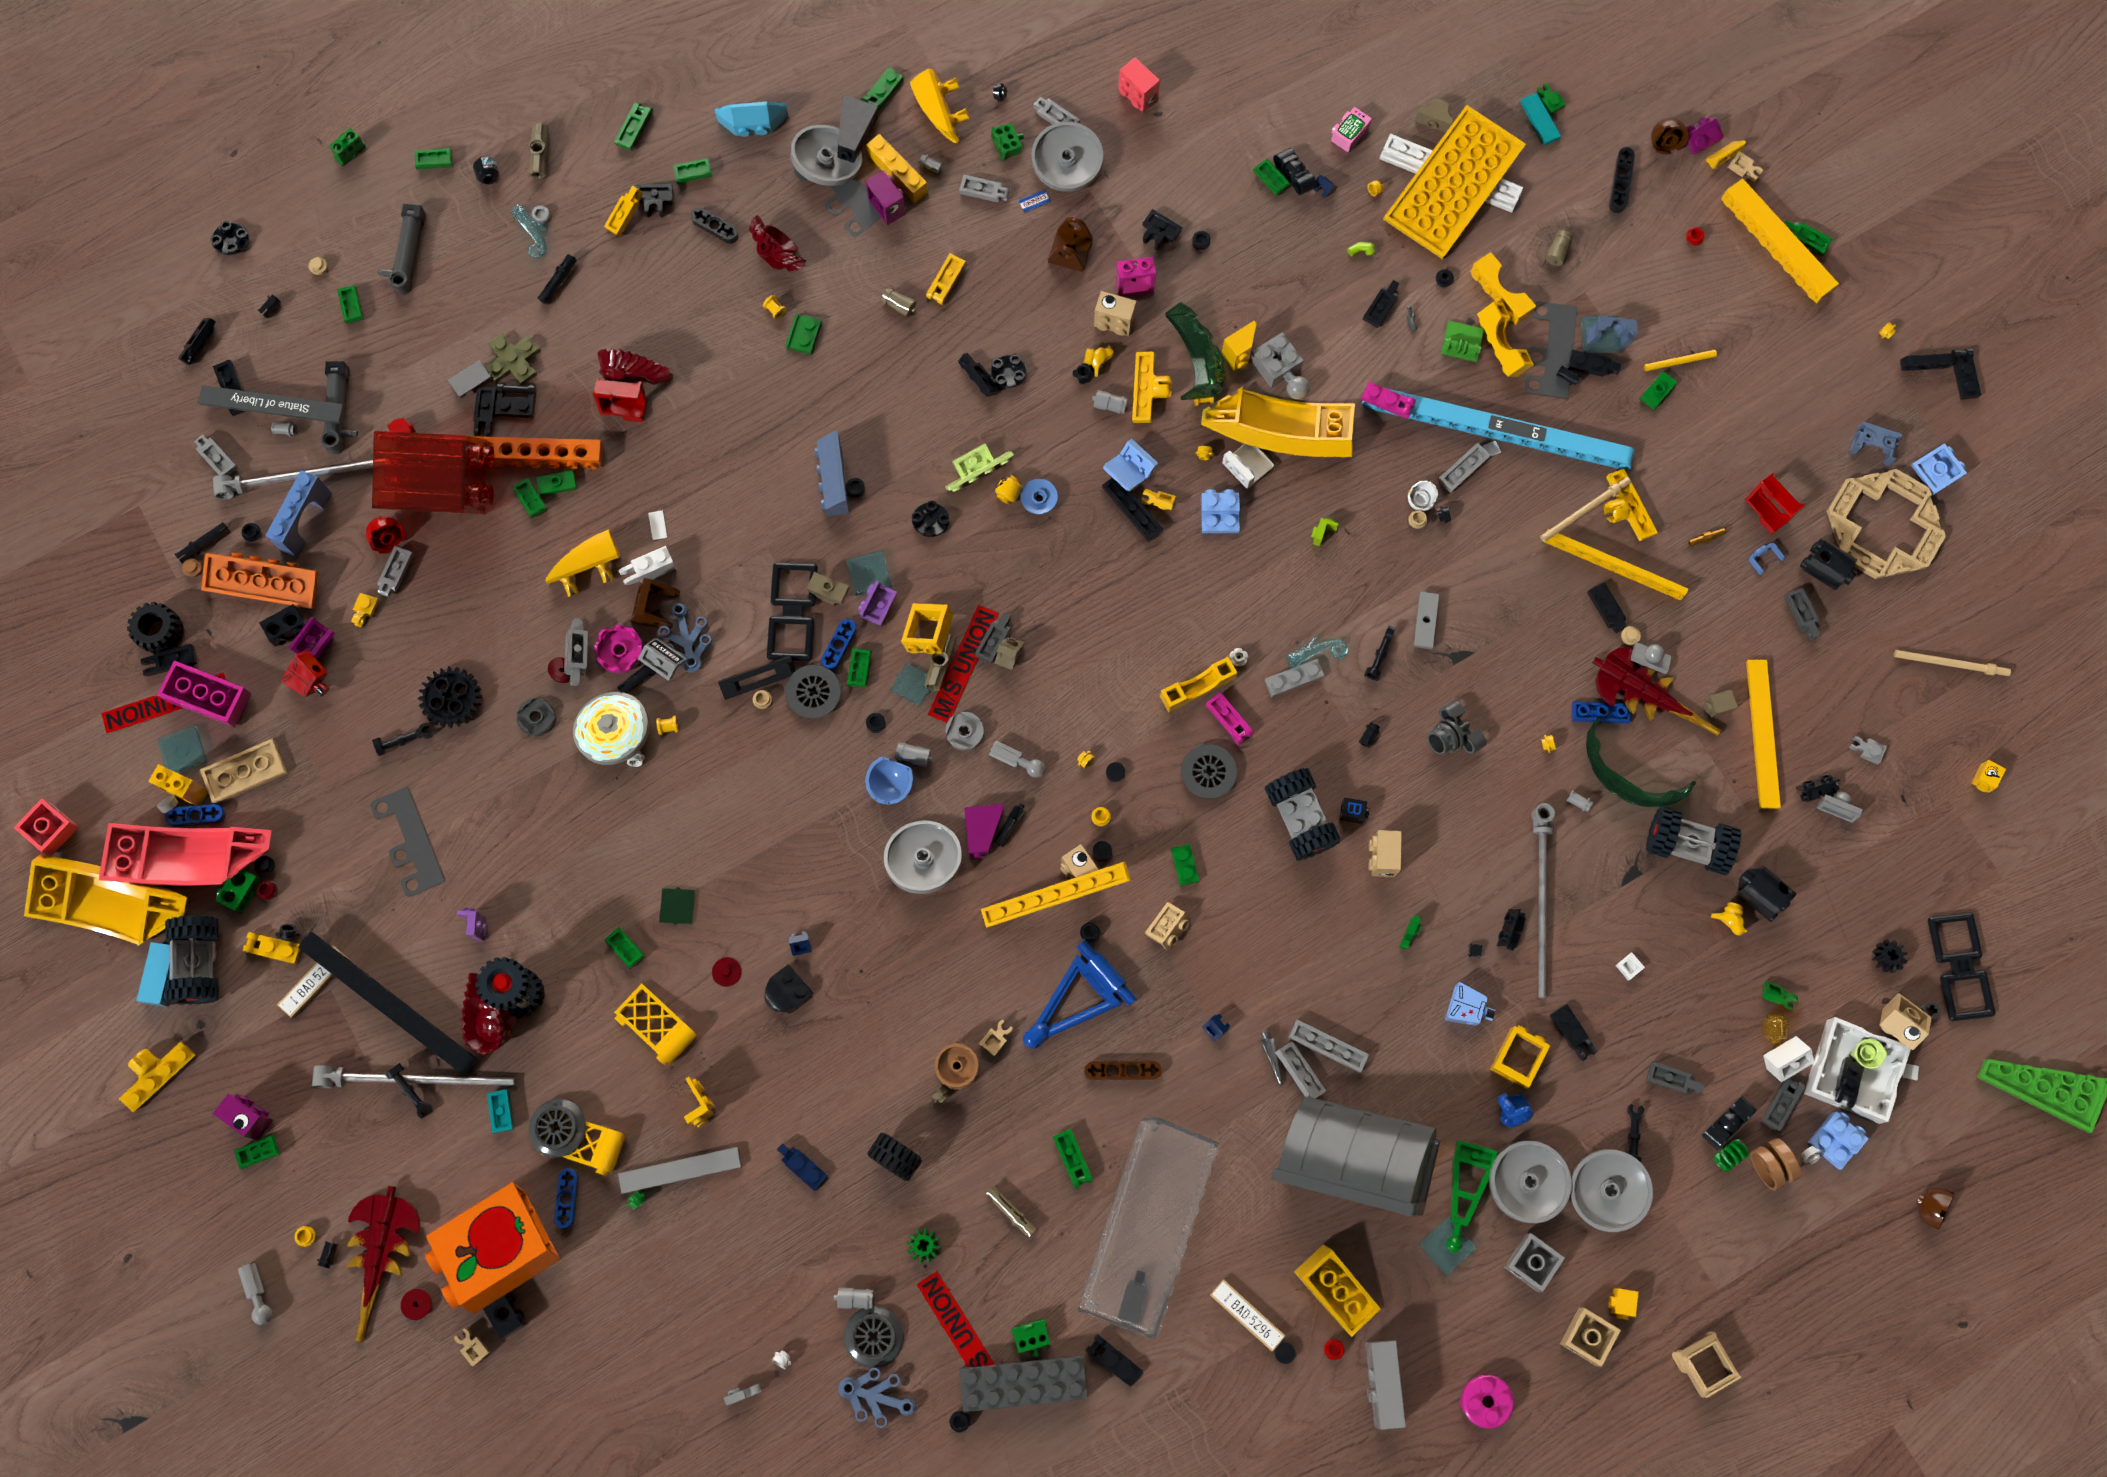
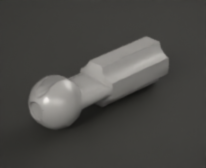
M997 740L990 750V756L1015 768L1019 765L1026 768L1031 777H1041L1045 772V765L1042 761L1038 759L1029 761L1023 758L1022 752Z
M257 1264L244 1265L238 1269L246 1298L252 1300L255 1307L252 1311V1320L258 1325L267 1324L271 1320L273 1313L271 1308L263 1303L262 1295L265 1293Z

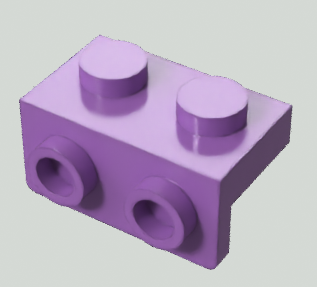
M876 580L874 584H870L867 590L868 597L866 601L863 600L858 611H860V617L881 627L898 593Z
M463 908V911H457V915L467 921L466 935L475 941H484V936L487 935L488 926L485 924L486 918L480 912L475 911L474 908Z

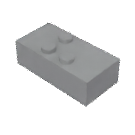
M1396 1341L1365 1342L1370 1382L1367 1396L1368 1401L1372 1402L1374 1427L1380 1430L1406 1428Z

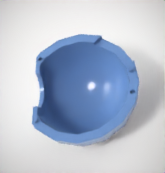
M882 756L872 762L867 770L865 778L866 789L871 798L878 803L887 805L899 803L907 798L913 789V771L908 766Z

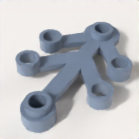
M677 603L672 607V614L678 620L681 637L671 632L667 626H661L658 632L662 638H667L684 648L686 655L680 653L686 658L682 666L685 671L694 673L701 667L700 657L705 649L712 644L711 637L708 634H703L700 637V645L693 653L692 646L702 630L708 626V622L705 617H698L696 619V626L689 635L685 619L688 615V610L684 604ZM677 608H682L680 613L676 612ZM701 620L705 621V624L702 626L698 624ZM663 630H668L666 635H662ZM704 638H709L707 643H703ZM667 643L668 646L675 650L672 644ZM690 660L695 661L693 665H688Z
M871 1368L867 1374L856 1380L850 1377L841 1380L838 1385L839 1394L843 1398L850 1400L856 1412L855 1418L859 1422L867 1419L868 1412L862 1409L857 1396L866 1399L875 1417V1425L878 1428H884L888 1420L882 1414L877 1402L897 1408L905 1416L913 1414L916 1410V1404L910 1398L901 1401L880 1394V1392L891 1386L896 1387L899 1385L900 1377L897 1374H891L887 1380L868 1390L860 1386L870 1380H878L881 1376L878 1368ZM872 1370L878 1372L877 1378L871 1377ZM892 1376L898 1378L897 1384L890 1382ZM850 1384L852 1391L846 1392L845 1385ZM905 1403L911 1405L910 1411L904 1410L903 1406ZM859 1411L865 1413L864 1419L858 1418ZM880 1417L885 1419V1424L882 1426L877 1423Z

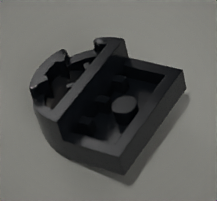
M787 964L769 979L765 987L764 999L768 1007L773 1011L787 1012L789 1014L796 1011L797 1007L812 997L814 993L792 967Z

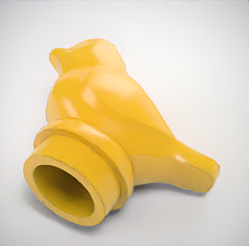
M1110 345L1107 348H1098L1096 350L1087 348L1083 363L1092 365L1095 377H1098L1100 367L1113 357L1114 351Z
M1730 902L1724 908L1725 912L1711 914V918L1721 920L1735 935L1739 936L1747 932L1743 926V907L1741 905Z

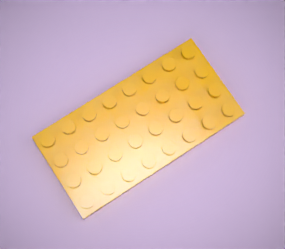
M1466 105L1383 220L1443 260L1525 148L1526 143Z

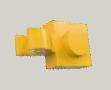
M1145 489L1143 494L1149 496V499L1142 498L1141 503L1144 505L1154 503L1153 505L1158 506L1160 509L1172 510L1176 496L1160 491L1155 493Z
M360 593L353 607V611L356 613L351 622L355 623V626L362 628L366 617H373L379 604V599Z

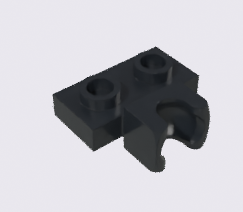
M636 184V188L643 192L639 204H644L645 216L650 218L651 212L658 210L660 217L663 218L664 204H673V184Z
M1152 209L1142 223V226L1147 229L1142 240L1144 244H1147L1149 240H1155L1156 246L1154 249L1157 251L1164 243V240L1173 244L1181 233L1182 227Z

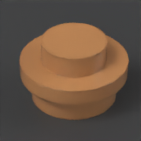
M188 559L184 562L182 571L187 577H197L201 574L202 565L196 559Z

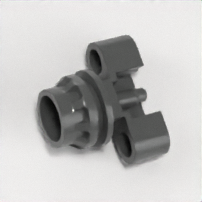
M1456 700L1440 708L1439 714L1442 721L1435 725L1432 732L1427 736L1428 744L1436 754L1452 753L1462 747L1467 753L1473 754L1487 744L1486 738L1480 729L1471 733L1468 729L1471 725L1470 722L1466 721L1464 723L1461 720L1460 716L1466 710Z

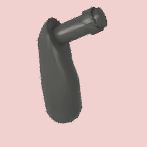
M1407 306L1409 312L1407 314L1408 325L1412 331H1416L1418 327L1414 321L1415 313L1412 312L1411 306Z

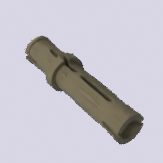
M995 1186L985 1194L1012 1221L1011 1224L1013 1226L1016 1225L1027 1238L1037 1230L1024 1217L1025 1214L1023 1212L1020 1213Z

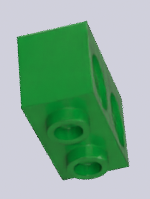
M242 869L227 880L225 885L218 890L215 901L242 914L255 894L258 885L263 880ZM242 877H245V882L242 885H240V879ZM235 894L234 900L229 902V897Z

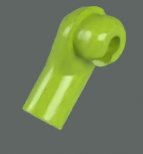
M1358 242L1347 249L1351 257L1361 251H1366V255L1369 256L1375 253L1374 244L1371 242Z

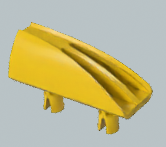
M927 69L910 82L913 93L922 110L935 127L953 143H958L960 140L955 128L956 124L970 119L966 108L951 114L947 103L946 94L960 88L958 81L955 77L941 84L934 70Z
M608 529L589 538L565 555L546 577L547 585L560 580L568 597L572 595L570 586L574 593L577 594L579 591L573 579L574 574L593 567L598 568L603 583L607 582L605 573H607L610 580H614L615 578L608 563L619 558L620 553L610 530Z

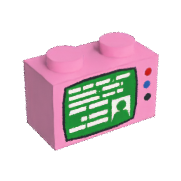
M1354 107L1350 112L1347 111L1340 125L1337 123L1331 132L1333 133L1331 141L1349 153L1369 129L1372 118Z

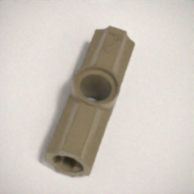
M542 123L532 125L531 142L529 144V175L535 179L546 177V162L549 157L547 151L549 128Z
M951 634L947 636L943 653H935L931 656V665L924 683V687L929 690H941L957 640ZM939 660L945 661L943 664H936Z

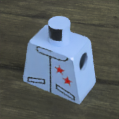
M1458 982L1455 985L1445 1020L1477 1026L1482 1018L1492 1021L1495 1010L1485 1007L1488 997Z

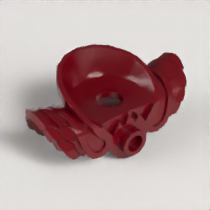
M756 215L751 220L749 232L752 233V238L757 242V253L773 269L781 270L786 268L789 272L797 271L806 264L805 259L795 254L799 248L786 234L772 225H764L759 215Z

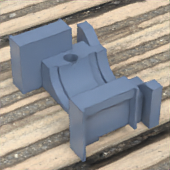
M1599 316L1598 323H1594L1592 327H1586L1587 344L1593 345L1608 328L1616 331L1619 337V348H1626L1634 341V335L1638 334L1637 320Z
M1864 421L1857 427L1858 431L1853 436L1849 453L1856 454L1862 446L1873 445L1880 447L1883 453H1885L1883 464L1890 466L1897 459L1893 455L1895 449L1900 445L1897 442L1902 438V434Z

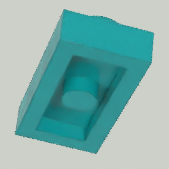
M505 1089L487 1093L492 1133L514 1130L509 1090Z

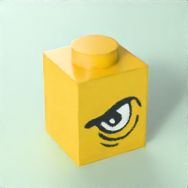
M1987 760L1980 764L1971 784L1977 786L1978 790L1989 793L1997 789L2006 769Z

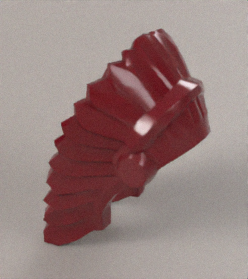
M605 348L598 351L601 367L599 373L604 380L626 383L644 381L656 385L657 383L669 381L673 377V374L670 373V368L662 366L661 363H654L653 360H647L644 355L639 356L638 353L631 354L630 351L624 352L622 349L615 350L613 348L611 350Z
M469 973V982L466 984L467 991L464 992L466 999L463 1001L464 1007L462 1008L463 1017L461 1021L463 1025L460 1029L463 1031L462 1038L465 1039V1045L470 1046L471 1051H477V1053L486 1055L498 1050L509 1041L512 1027L517 1022L515 1016L511 1015L510 1009L498 1010L481 1000V996L477 994L478 988L475 987V982H478L476 978L477 973Z

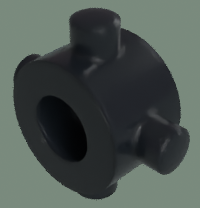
M1470 943L1468 945L1470 947L1468 956H1478V958H1481V948L1483 946Z

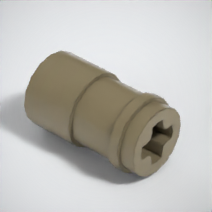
M1564 230L1557 232L1546 256L1548 263L1554 266H1561L1563 264L1569 245L1572 243L1573 236L1571 233Z
M888 287L884 291L881 301L885 305H889L906 317H909L912 312L916 311L915 300L902 295L894 288Z

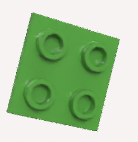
M1448 321L1441 354L1477 362L1484 329Z

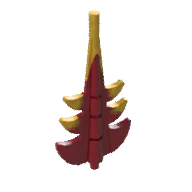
M1621 647L1610 652L1604 661L1598 657H1595L1592 661L1594 665L1600 667L1596 676L1597 691L1610 706L1615 705L1616 694L1623 690L1625 691V705L1632 714H1635L1637 703L1642 699L1645 700L1644 711L1650 721L1654 719L1655 711L1660 707L1701 726L1716 736L1720 734L1721 729L1705 721L1666 693L1668 686L1674 680L1673 678H1662L1654 684L1651 682V679L1656 670L1646 666L1640 667L1637 671L1634 670V661H1631L1633 648Z
M388 1186L386 1196L371 1195L359 1201L352 1209L348 1218L349 1223L364 1221L370 1225L369 1229L356 1233L347 1244L348 1247L359 1245L367 1249V1254L357 1255L347 1263V1267L355 1266L365 1269L360 1320L355 1339L357 1342H364L368 1319L383 1272H392L398 1276L402 1275L401 1267L394 1259L389 1257V1254L396 1251L405 1256H410L409 1246L402 1236L396 1234L397 1229L408 1228L415 1233L420 1232V1218L417 1210L407 1200L394 1197L395 1186Z

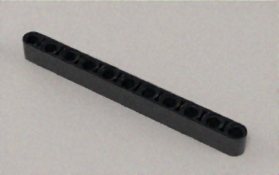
M310 932L298 946L306 955L462 1075L467 1076L479 1061L313 932Z

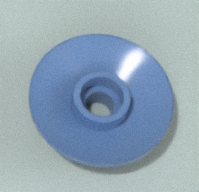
M1044 479L1029 481L1022 488L1020 496L1023 507L1028 512L1036 515L1050 512L1056 506L1058 500L1056 488L1052 483ZM1041 497L1043 500L1038 502L1036 498Z

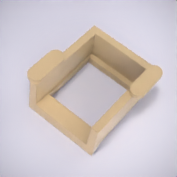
M1708 1332L1705 1338L1684 1350H1677L1672 1353V1358L1682 1373L1688 1374L1700 1397L1708 1398L1742 1378L1718 1340L1716 1332ZM1713 1346L1729 1375L1707 1388L1690 1358Z

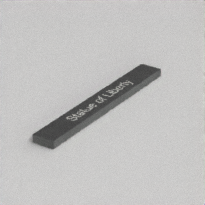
M203 385L197 402L204 406L341 424L345 406L338 403Z

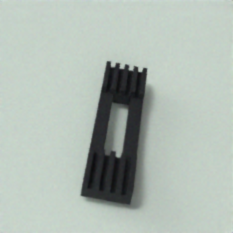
M789 655L761 667L719 680L718 684L724 699L727 700L791 677L796 670ZM772 669L776 671L774 676L740 687L739 681Z

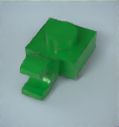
M1769 981L1764 982L1762 986L1763 998L1780 1005L1783 1003L1786 1009L1793 1010V1003L1788 1001L1798 1002L1796 994L1785 992L1784 987Z

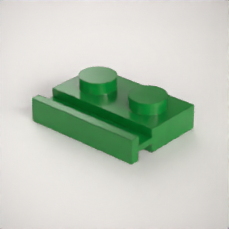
M796 313L785 345L786 349L790 348L794 349V351L812 355L822 320L806 315L801 316Z

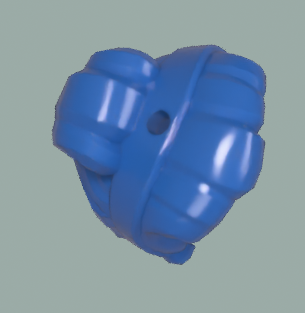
M1502 1093L1498 1097V1103L1502 1109L1500 1120L1508 1127L1522 1125L1534 1116L1529 1102L1523 1098L1524 1095L1522 1093L1511 1097L1507 1093Z

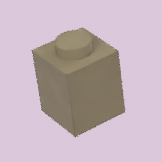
M1732 690L1711 695L1704 703L1705 711L1711 718L1732 713L1738 708Z

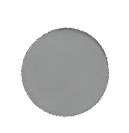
M537 206L532 210L531 215L536 224L544 225L550 221L551 214L547 207Z
M174 795L163 799L157 807L161 813H166L177 806L178 800Z

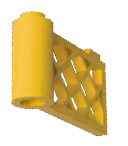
M642 983L614 1012L617 1015L614 1019L623 1027L627 1024L658 1054L656 1058L663 1065L667 1063L671 1065L698 1036ZM644 990L648 994V1002L637 1003V996ZM651 1005H660L661 1015L651 1016ZM637 1006H647V1016L637 1017ZM627 1007H634V1017L625 1018L621 1013ZM665 1018H674L677 1021L673 1028L665 1029ZM651 1019H661V1029L651 1030ZM637 1020H647V1030L639 1031L637 1029ZM661 1032V1040L655 1046L651 1042V1033Z
M585 1121L586 1126L591 1127L585 1130V1136L589 1144L581 1149L577 1147L575 1152L563 1157L597 1168L596 1173L607 1176L608 1172L613 1173L626 1134ZM572 1122L569 1123V1124H566L565 1126L571 1127V1126H572ZM595 1129L601 1130L599 1139L592 1142L588 1133ZM546 1135V1136L543 1137V1140H544V1141L546 1140V1138L548 1137V1135ZM590 1147L593 1151L591 1162L584 1160L581 1153Z

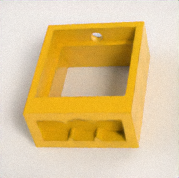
M912 604L901 640L907 652L943 653L953 619L949 606L940 604ZM919 620L938 621L933 639L914 638Z
M159 764L148 781L163 791L195 806L202 805L208 795V790L203 786Z
M1518 1025L1517 1027L1510 1028L1490 1070L1527 1089L1530 1087L1550 1045L1546 1043L1547 1040L1538 1035L1534 1037L1528 1033L1529 1030ZM1516 1035L1541 1048L1527 1077L1502 1064Z

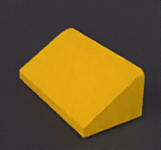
M1746 141L1731 142L1706 158L1707 163L1712 169L1717 168L1737 155L1739 151L1741 152L1746 145Z

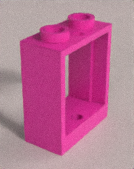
M1153 256L1117 261L1115 284L1118 296L1128 297L1154 293L1156 270Z

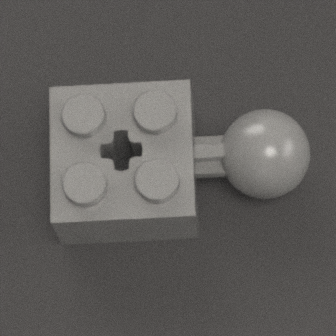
M1283 332L1252 351L1251 362L1271 388L1286 380V390L1291 398L1301 400L1309 394L1310 384L1308 380L1302 376L1295 375L1296 372L1301 370L1304 360Z

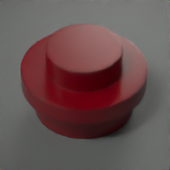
M263 881L257 887V895L263 900H271L277 894V886L271 881Z

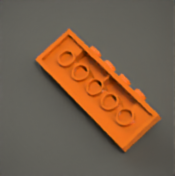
M232 552L229 556L205 553L201 590L286 605L294 604L298 607L313 609L315 607L319 571L298 567L296 562H286L285 565L280 564L278 559H268L267 562L261 561L259 556L243 558L241 553Z

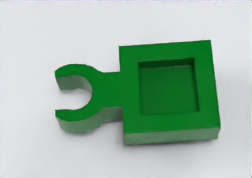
M1544 83L1543 85L1545 91H1542L1539 87L1537 88L1536 93L1542 97L1541 101L1550 116L1565 108V101L1557 91L1551 93L1548 84Z
M1414 915L1410 919L1399 945L1400 948L1408 949L1414 934L1418 935L1422 927L1419 924L1420 917Z

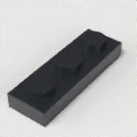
M230 359L213 366L221 388L244 391L234 364ZM229 409L230 414L232 416L245 412L241 410Z

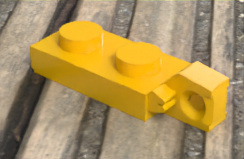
M632 186L628 193L621 196L604 225L605 228L621 237L639 205L643 192Z

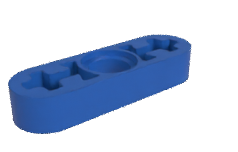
M844 619L840 622L821 658L823 667L832 671L839 666L856 633V625L852 620ZM848 625H850V627H851L852 630H851V631L848 630V631L846 632L845 636H846V638H848V639L846 640V639L843 637V634H844V632H845V630H844L843 627H844V626L847 627ZM841 640L844 642V647L842 649H835L834 643ZM830 650H832L835 653L833 657L835 663H830L829 665H827L826 659H831L833 654L832 652H830Z
M217 804L177 807L166 813V821L175 827L214 824L222 822L226 812ZM215 810L219 812L215 817L206 815V812L208 814L215 813ZM194 811H200V818L193 821L191 814ZM176 813L180 816H185V818H177L176 821L172 819L176 816Z
M570 1168L562 1170L558 1178L554 1221L560 1228L571 1227L575 1220L579 1175ZM568 1172H570V1175L574 1176V1178L569 1181V1187H573V1190H562V1186L567 1187V1180H564V1176H567ZM566 1192L572 1195V1200L569 1204H563L561 1201L562 1195ZM560 1207H571V1211L566 1210V1216L569 1217V1221H566L565 1225H563L560 1217L564 1216V1210H560Z

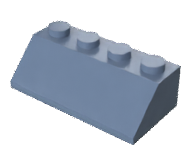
M833 431L817 440L818 447H815L816 459L819 458L820 464L817 465V473L822 478V482H819V490L824 495V499H821L822 511H826L827 517L849 514L841 443L838 431Z

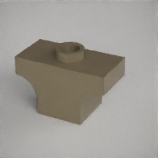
M1433 98L1430 105L1426 107L1420 106L1415 121L1431 129H1437L1446 133L1453 122V118L1448 114L1450 103Z
M814 572L807 586V591L813 593L817 599L833 606L836 603L842 605L849 590L848 585Z
M1007 636L999 644L995 664L1012 670L1017 664L1024 642Z

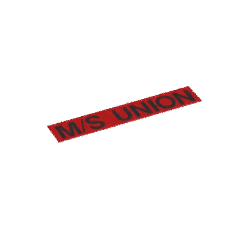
M980 605L977 606L946 673L941 690L938 691L929 710V716L946 723L952 717L978 660L974 654L991 623H994L999 613Z
M224 672L214 675L218 678L226 680ZM154 695L103 712L101 715L106 734L183 708Z
M934 1272L916 1284L966 1366L969 1368L995 1365L938 1272Z

